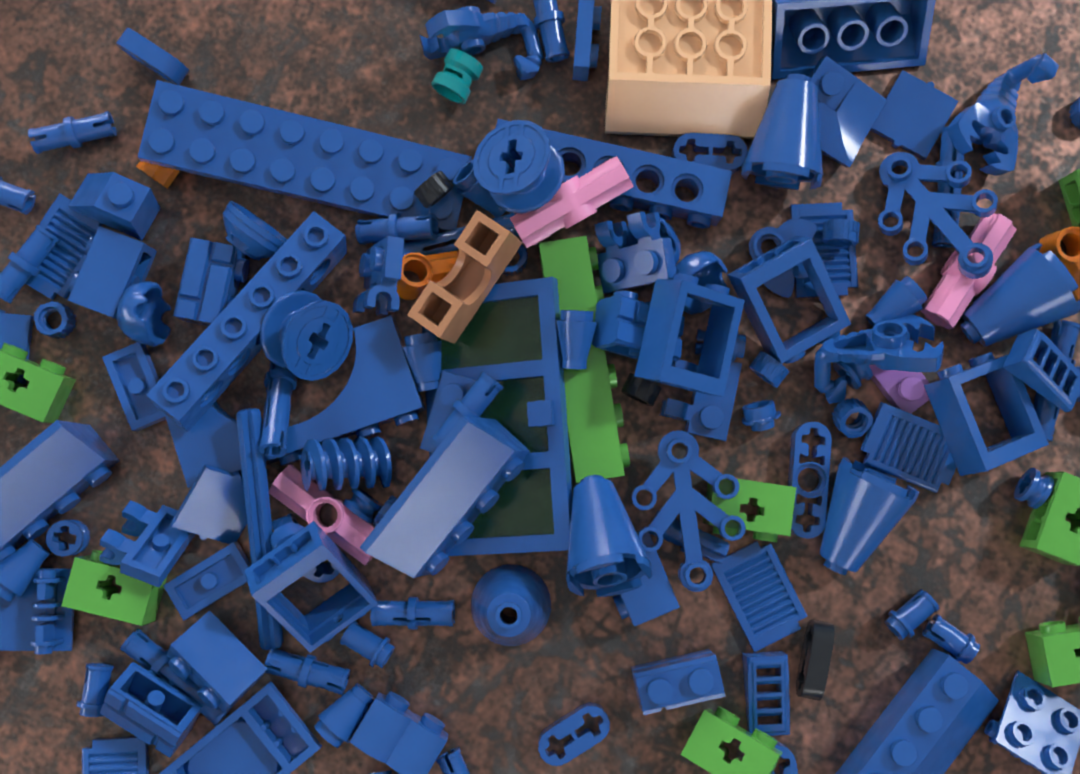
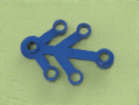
M896 152L887 156L881 163L879 175L883 185L888 188L885 210L878 217L879 230L887 236L898 234L903 228V216L900 210L904 193L906 192L915 202L910 237L903 246V258L908 264L920 265L926 261L928 257L926 238L929 221H931L959 253L958 268L964 276L978 279L990 272L993 264L991 249L985 244L973 243L946 210L970 212L982 218L989 217L997 209V195L988 189L980 190L974 195L929 192L921 183L947 182L953 188H963L971 180L972 169L967 162L957 160L948 166L921 165L912 154ZM896 166H905L907 168V171L903 174H895L892 170ZM955 170H963L966 176L962 179H955L951 176V173ZM981 199H989L992 205L989 208H980L976 203ZM889 217L898 220L897 225L894 227H886L883 222ZM917 246L923 250V253L918 257H912L907 253L908 250ZM977 252L982 254L984 259L979 263H972L967 257L971 253Z
M677 430L666 434L660 440L657 451L660 462L643 485L637 486L632 491L631 502L637 509H651L657 501L656 492L673 473L675 491L649 526L643 527L637 535L645 551L654 552L661 547L663 543L662 535L679 514L685 561L681 563L678 569V578L680 583L688 590L700 592L711 585L713 570L709 563L702 558L696 512L716 526L720 535L730 541L741 539L745 534L746 526L740 517L726 514L692 488L690 471L712 485L714 494L721 499L735 497L739 492V482L733 475L720 473L699 457V445L696 439L685 431ZM676 443H681L686 448V455L682 459H677L672 455L671 450ZM723 479L730 480L733 485L732 491L727 495L722 494L719 490V483ZM643 489L651 494V501L645 506L640 505L636 500L637 493ZM730 520L736 521L739 526L738 532L733 536H729L725 532V525ZM653 531L656 534L657 542L654 546L646 547L643 544L642 536L645 532ZM696 567H700L704 572V578L699 583H693L689 577L690 571Z

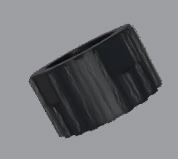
M440 170L424 181L414 191V195L428 209L443 199L453 189L454 185Z
M630 373L621 392L637 402L651 407L654 406L662 388L650 380L634 377L635 374Z

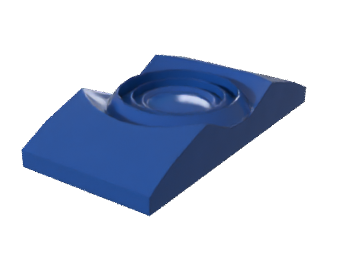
M269 682L159 774H290L317 752L322 745L275 685Z

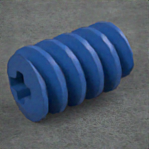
M379 436L371 438L369 442L364 437H358L354 442L349 438H341L338 443L332 438H326L322 441L321 445L318 440L309 439L304 445L300 465L302 483L306 491L310 488L311 480H316L319 491H324L328 479H332L335 490H341L344 478H348L351 489H357L360 477H364L365 485L368 489L374 487L376 477L378 476L383 488L390 486L392 479L391 454L387 444Z

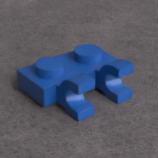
M640 211L627 215L629 229L632 235L638 239V244L632 246L627 245L628 232L625 221L614 224L612 221H604L594 224L597 239L606 249L605 253L597 254L603 294H613L616 291H626L655 284L656 279H673L674 273L677 272L671 238L660 237L659 212L645 214V212Z
M387 236L368 248L366 253L362 254L359 264V275L364 277L363 288L366 291L358 294L355 298L352 313L361 314L365 311V308L372 309L375 305L376 316L384 317L388 315V311L396 312L399 310L400 299L397 293V281L401 279L404 238Z
M684 360L672 362L671 365L696 373L698 370V365ZM731 361L724 397L693 392L690 404L667 398L662 400L659 416L687 421L685 432L691 435L725 442L727 440L742 363Z
M130 500L122 511V517L126 518L127 521L122 526L121 532L134 537L139 536V538L133 541L117 531L108 529L100 539V546L105 548L100 555V561L113 566L120 564V573L160 587L196 534L172 527L171 522L178 510L162 505L159 511L155 513L146 509L141 504Z

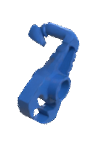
M476 6L444 10L429 19L425 24L428 38L420 35L423 53L426 58L432 60L446 57L451 48L461 50L469 55H476L483 52L486 48L485 45H489L491 42H497L501 38L509 37L511 34L521 33L527 57L524 58L521 55H516L513 58L517 76L520 80L533 79L539 72L542 64L541 60L544 59L535 25L524 13L515 14L514 12H508L505 14L504 12H498L495 14L491 12L482 14ZM442 34L443 38H438L437 36Z
M1043 53L1007 70L1006 73L989 83L987 88L981 92V96L977 98L976 103L961 111L947 127L948 135L958 152L963 155L972 151V142L976 145H983L994 151L983 155L988 165L979 170L994 176L1013 171L1018 154V129L1015 109L1018 99L1017 92L1019 91L1021 81L1027 78L1033 84L1052 79L1056 75L1059 65L1046 53Z
M913 314L878 322L873 326V329L851 332L848 335H840L836 339L831 338L825 341L815 354L814 387L820 393L825 394L829 404L840 403L842 400H845L846 377L843 376L838 377L834 381L831 380V362L839 361L844 363L854 362L860 365H876L882 370L936 372L940 369L943 360V341L936 347H932L925 342L923 351H914V342L918 344L919 337L934 341L935 327L922 317Z

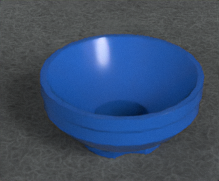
M229 201L223 212V221L227 233L225 238L245 255L258 261L261 258H271L287 241L276 229L234 201Z

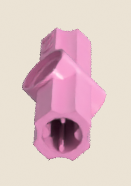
M616 156L593 168L592 171L580 178L577 175L562 183L554 197L539 209L523 214L517 213L510 217L521 240L526 248L550 237L551 234L565 227V229H568L597 212L596 208L634 186L625 168Z
M995 213L989 217H981L968 237L973 243H982L991 249L993 264L990 272L978 279L964 276L958 268L959 253L955 250L941 270L943 277L921 310L926 319L935 325L947 329L954 328L972 298L988 285L996 273L997 266L994 264L1017 230L1012 224L1013 221L1002 214ZM977 252L971 253L967 257L972 263H979L984 259L983 255Z
M289 464L280 472L272 483L269 494L307 521L308 525L315 521L334 543L363 565H368L373 557L366 554L360 546L375 527L344 506L342 499L334 497L326 490L319 491L317 483L311 480L309 490L306 491L302 483L301 471L292 464ZM326 503L333 505L337 510V519L332 526L323 524L319 517L320 509Z

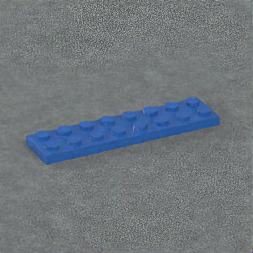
M159 80L156 81L137 156L141 162L379 218H388L393 213H401L402 217L434 213L438 219L439 232L457 228L463 196L458 194V187L453 183L457 172L467 162L472 160V156ZM441 170L454 185L453 189L438 203L426 209L414 195V191L429 177Z

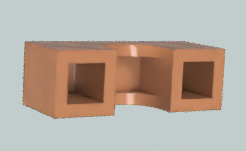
M477 210L454 244L459 249L455 265L441 281L437 283L429 281L407 315L437 337L455 344L523 242L509 230Z

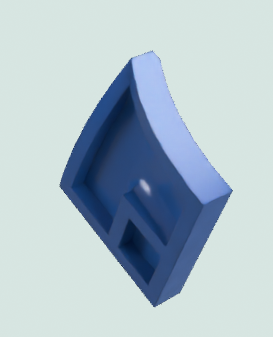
M823 56L809 75L811 78L810 82L817 85L821 152L842 166L850 167L865 137L888 100L831 58Z

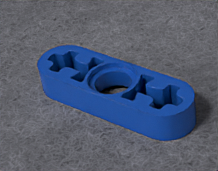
M819 422L803 423L795 428L791 436L788 486L796 487L791 533L806 539L820 535L826 525L832 438L828 428ZM810 429L813 430L815 437H820V445H815L812 448V458L820 457V464L816 462L799 463L800 456L808 457L809 445L802 443V436L809 434ZM805 468L814 470L819 478L818 486L810 492L804 491L798 484V475ZM797 496L803 498L817 497V504L808 503V515L815 517L814 525H808L806 531H803L802 524L796 523V516L803 515L805 510V502L796 503Z

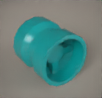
M451 48L444 58L445 67L443 71L436 73L431 86L443 97L458 104H465L471 94L470 86L472 82L479 79L484 69L481 63L471 55Z

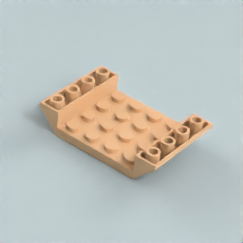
M611 0L605 134L680 137L687 133L734 135L740 139L753 140L767 108L771 86L772 0Z

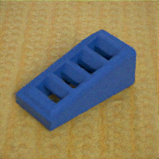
M1035 328L1018 334L1003 368L1064 412L1072 411L1080 393V371L1038 329ZM1045 365L1048 366L1046 373L1043 371ZM1055 373H1058L1059 376L1055 383L1052 379ZM1066 380H1068L1070 383L1066 392H1064L1062 388Z
M783 651L742 653L748 732L753 733L754 729L757 728L770 736L790 735L788 654ZM775 668V675L757 676L756 669ZM776 684L777 691L757 692V685ZM777 700L778 707L757 708V701ZM779 716V723L758 725L757 717Z

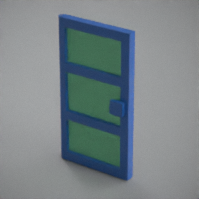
M554 277L495 284L455 344L437 337L438 341L442 340L441 375L443 371H449L477 380L481 375L480 373L484 371L501 384L504 388L496 395L481 417L496 419L530 450L522 460L525 463L522 471L513 480L506 481L497 492L499 499L494 506L487 512L478 515L472 523L474 530L470 536L461 544H455L447 556L568 550L573 496L564 368H562V354L556 320H560L558 280ZM422 326V333L430 332ZM437 389L425 391L427 422Z

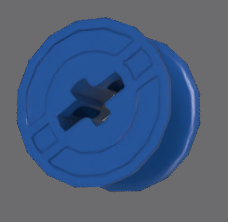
M513 120L500 124L493 129L478 145L473 159L474 175L481 187L490 191V195L497 206L511 213H527L537 210L548 203L560 189L565 174L564 160L557 149L550 145V139L543 128L527 120Z
M304 290L288 292L277 299L265 313L260 328V344L266 358L278 367L287 368L296 377L309 381L326 378L338 370L347 358L353 342V326L348 313L339 304L322 300L317 294Z

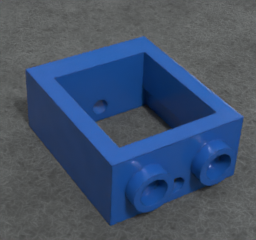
M795 236L727 274L738 298L745 300L743 308L765 353L781 364H789L801 359L806 355L805 350L817 343L823 344L831 338L836 339L840 336V330L851 325L812 238ZM802 262L827 317L782 342L757 291V287Z
M674 273L673 279H656L634 377L697 393L724 397L745 300L729 295L730 288L716 284H706L705 287L698 285L699 278L687 274ZM686 297L712 305L697 373L671 366Z
M992 352L968 360L970 368L963 370L962 365L957 364L937 372L939 380L924 385L960 476L989 471L1049 445L1024 382L1003 368L1008 354L998 358H994ZM986 375L1011 436L989 447H986L961 386L962 383Z
M315 521L244 570L251 596L310 653L378 605L368 579ZM327 559L349 584L304 616L281 591Z

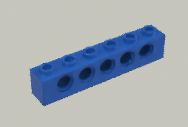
M498 119L496 127L510 121ZM543 129L550 139V145L557 149L564 162H574L580 169L577 174L572 176L564 174L562 183L577 175L580 178L610 158L618 157L634 187L608 201L610 202L609 206L613 209L630 212L633 208L648 211V214L659 212V217L664 220H671L672 217L686 219L688 225L701 229H708L710 225L717 226L723 217L732 175L730 170ZM642 178L650 179L654 182L656 190L652 193H644L638 189L636 182ZM679 187L689 188L694 194V200L690 202L681 201L676 196L675 189Z
M313 211L146 394L154 406L188 432L262 349L260 344V328L265 313L272 304L288 292L304 290L312 293L347 254L346 235Z

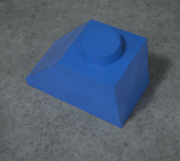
M115 172L87 174L68 205L72 211L141 241L161 209L151 188Z

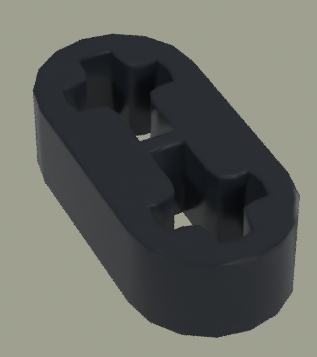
M811 619L807 624L796 679V694L798 697L820 701L824 695L835 637L834 625L832 623Z

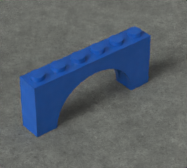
M391 315L353 328L356 357L351 376L345 388L335 401L321 413L307 421L289 426L286 454L277 458L265 456L266 465L280 461L281 466H286L301 461L304 445L309 439H316L321 445L322 441L326 438H332L336 443L341 438L355 434L357 438H368L381 433L379 427L381 425L395 421L396 427L419 420L418 413L425 411L426 408L402 348L405 346L397 322ZM217 400L188 432L165 415L188 488L192 487L204 464L231 473L239 471L242 476L237 420L230 416Z

